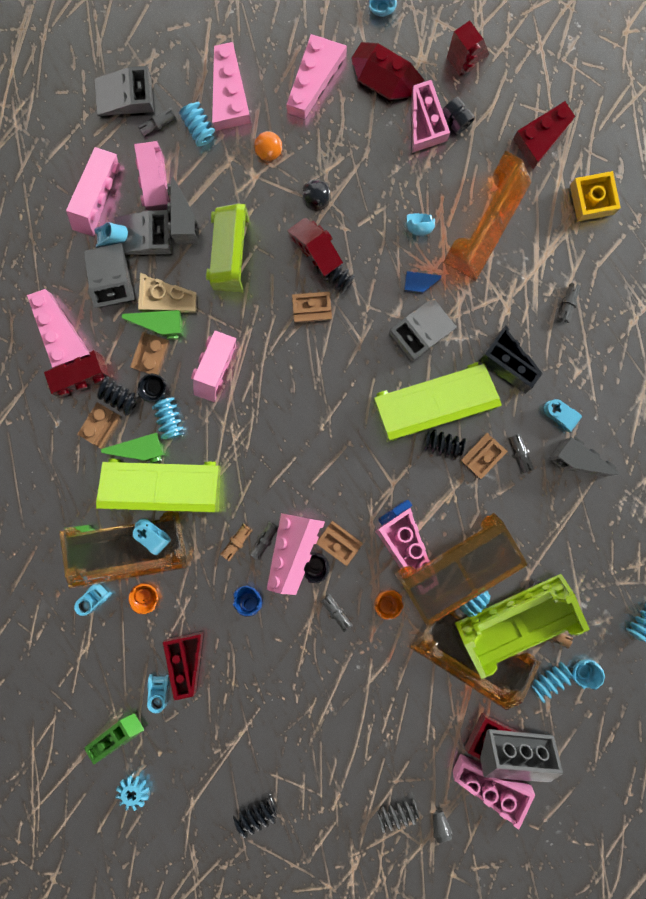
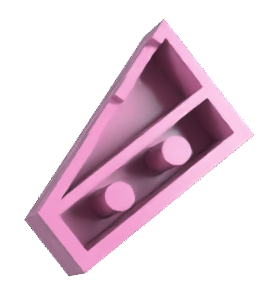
M158 142L134 144L136 166L140 175L138 182L143 192V195H141L142 206H145L147 211L168 210L167 204L170 203L167 191L164 156Z
M214 331L212 337H208L205 345L207 349L205 353H201L198 361L200 365L198 369L195 368L191 376L194 395L212 402L216 401V391L219 385H222V377L225 370L228 369L236 348V338L218 331Z

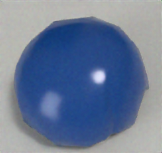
M242 586L233 594V606L242 616H254L262 607V596L255 588Z

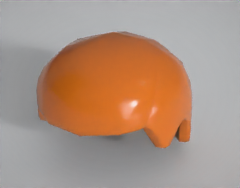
M266 131L260 133L254 142L255 153L265 161L277 159L282 152L280 137L274 132Z
M146 583L134 586L128 597L131 609L137 614L144 615L152 612L158 601L156 589Z
M395 590L380 592L374 601L377 615L385 620H392L398 617L404 607L402 595Z

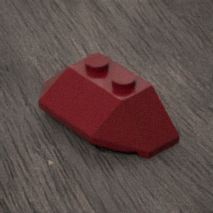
M361 42L351 57L357 80L389 100L411 98L413 86L425 81L411 62L379 43Z

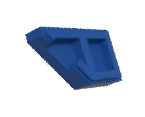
M407 271L404 291L424 293L441 280L442 275Z
M405 500L380 517L379 522L381 525H384L413 505L409 500Z

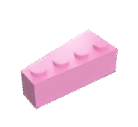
M94 148L66 209L72 230L94 237V229L97 228L113 184V179L120 168L117 154Z
M43 289L27 295L52 368L63 363L75 362L74 359L77 357L83 359L90 356L89 350L50 292Z
M411 508L375 530V532L416 593L423 595L438 585V581L426 554L424 543L420 538Z
M460 754L452 771L454 781L474 796L480 798L484 804L493 808L505 820L507 819L519 830L535 797L532 785L521 780L486 778L483 775L480 762Z

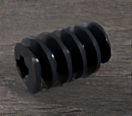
M343 263L323 278L324 280L330 279L329 284L331 286L336 284L335 290L342 289L341 295L351 286L355 274L348 276L349 269L342 271ZM318 266L313 267V270L319 269ZM319 269L318 274L323 275Z
M106 377L99 387L97 398L99 400L104 399L106 404L110 403L112 408L117 407L119 412L123 411V414L128 416L137 408L141 397L139 396L137 399H134L135 392L128 395V388L122 392L121 384L116 388V381L114 380L109 384L110 377Z
M428 429L423 446L424 452L431 448V454L438 450L439 456L446 452V458L453 454V460H456L458 456L461 458L464 452L466 438L459 442V436H455L452 440L451 434L444 437V432H440L437 436V430L434 429L430 434Z
M267 798V805L261 801L260 809L253 805L252 813L247 808L246 816L239 812V819L237 820L233 815V820L239 834L243 838H247L248 833L251 835L255 833V829L261 831L262 825L265 828L269 827V821L275 824L277 814L271 800Z

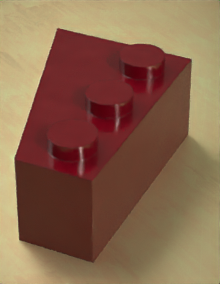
M470 20L454 31L447 54V59L457 73L461 75L464 72H470L475 67V64L489 55L483 37Z
M566 101L519 129L513 138L533 170L576 117Z
M304 218L287 230L295 245L306 257L310 256L314 259L312 263L315 267H319L324 276L343 263L331 243L333 238L327 230L324 231L320 225L317 226L314 221Z
M93 350L89 352V357L83 359L77 357L74 359L75 362L63 363L45 371L44 375L51 394L64 397L70 394L69 391L75 389L76 391L88 388L87 385L92 383L95 385L101 384L106 377H110L103 356Z
M204 631L173 637L163 641L174 701L194 697L196 693Z

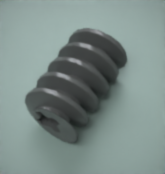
M411 799V806L404 801L403 808L399 803H396L395 810L389 805L387 812L384 807H381L380 814L378 813L383 834L386 833V827L392 832L394 825L400 830L401 823L408 828L409 821L414 826L417 819L420 821L414 799Z

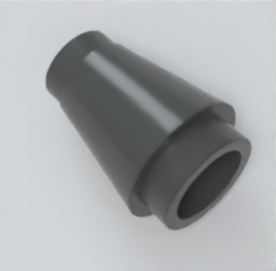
M444 811L432 813L433 832L437 843L452 840L451 835L453 832L444 815Z

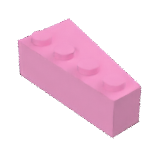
M310 35L287 102L288 114L303 119L307 117L317 102L319 95L324 91L329 80L338 70V66L345 59L347 53L346 45Z
M233 42L214 46L212 124L215 131L251 123Z
M281 513L267 590L280 594H297L305 573L304 567L310 561L312 556L310 554L313 544L317 543L319 538L317 534L319 529L323 528L325 521Z

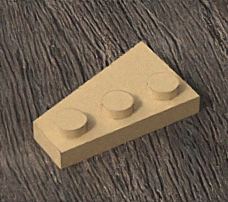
M140 273L139 312L179 310L181 313H196V292L176 285H170L162 280L153 279Z

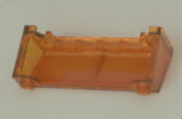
M508 151L504 152L493 175L498 177L497 187L499 189L470 240L466 238L456 239L443 261L444 264L475 281L531 184V179L523 160Z

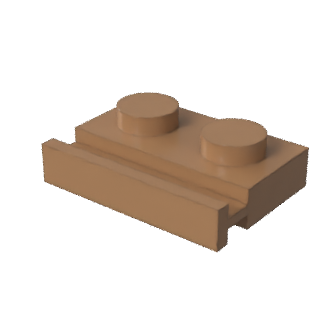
M330 291L292 294L294 323L332 320Z
M142 332L130 368L147 374H159L170 341Z
M97 402L77 435L103 449L122 416Z
M486 433L460 461L481 480L508 451Z
M331 521L316 543L346 566L363 545L362 542L333 521Z

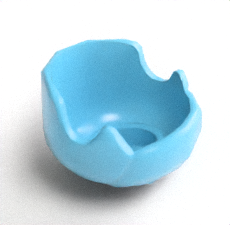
M369 0L371 12L380 17L390 15L397 6V0Z
M408 214L406 216L407 229L416 236L430 234L435 228V219L433 218L432 220V215Z
M590 659L580 660L573 667L572 675L575 679L574 681L581 688L596 690L603 685L605 679L604 670L597 662Z

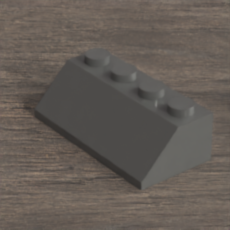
M487 730L480 756L484 777L551 782L563 774L554 736Z

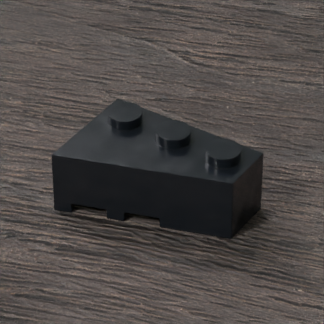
M506 325L497 334L479 360L525 394L534 387L543 374L528 354L526 355L520 347L519 341L515 340L510 334L509 328Z

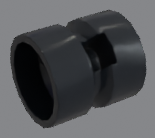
M459 97L452 99L442 109L446 122L451 123L450 127L457 135L468 128L476 118L469 109H464L465 104Z

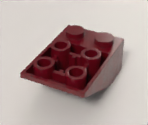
M481 713L464 748L468 754L480 759L487 730L518 731Z

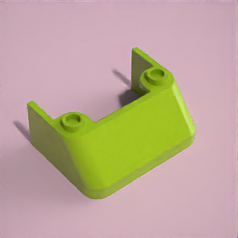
M246 204L217 207L215 212L212 211L211 223H214L211 264L210 269L207 268L206 280H210V285L215 291L243 293V286L240 280L245 222H249Z

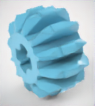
M477 583L466 588L461 593L462 595L458 597L457 605L469 617L476 616L486 608L491 596L483 586Z
M128 776L127 780L122 779L121 785L116 788V791L119 793L115 797L116 799H121L119 806L126 805L125 810H129L131 806L135 811L138 806L143 807L144 801H147L149 798L146 794L149 792V787H143L146 784V780L140 783L139 776L135 780H133L132 776ZM135 791L136 794L130 795L129 792Z

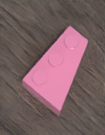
M432 80L414 85L411 95L412 153L446 142L450 135Z

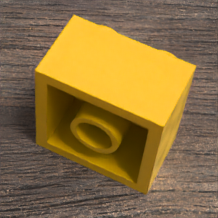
M613 171L578 177L570 184L577 222L611 216L621 208Z

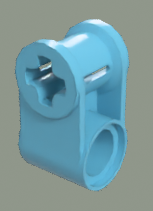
M109 222L95 228L94 231L97 234L96 248L125 242L128 235L127 228L123 225Z
M559 399L550 400L543 406L544 414L570 433L582 418L580 413ZM552 405H556V407H555V410H557L556 412H552V410H553Z
M142 518L135 523L133 530L134 539L145 546L152 554L158 555L171 541L168 534L155 526L150 520Z
M100 580L96 581L76 601L74 609L78 615L85 616L91 614L112 595L111 592H107L100 584ZM83 601H86L89 604V610L87 612L81 609V603Z
M149 674L147 707L152 713H159L167 706L170 686L169 675L163 677ZM153 699H160L162 702V707H155L153 704Z

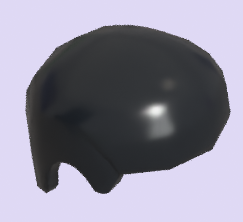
M314 179L305 183L302 197L309 209L317 211L323 210L329 205L331 193L326 182Z
M147 374L138 382L137 393L144 401L150 403L157 402L166 395V381L158 374Z
M310 553L312 556L304 567V577L309 583H320L329 574L330 565L327 558L322 554Z

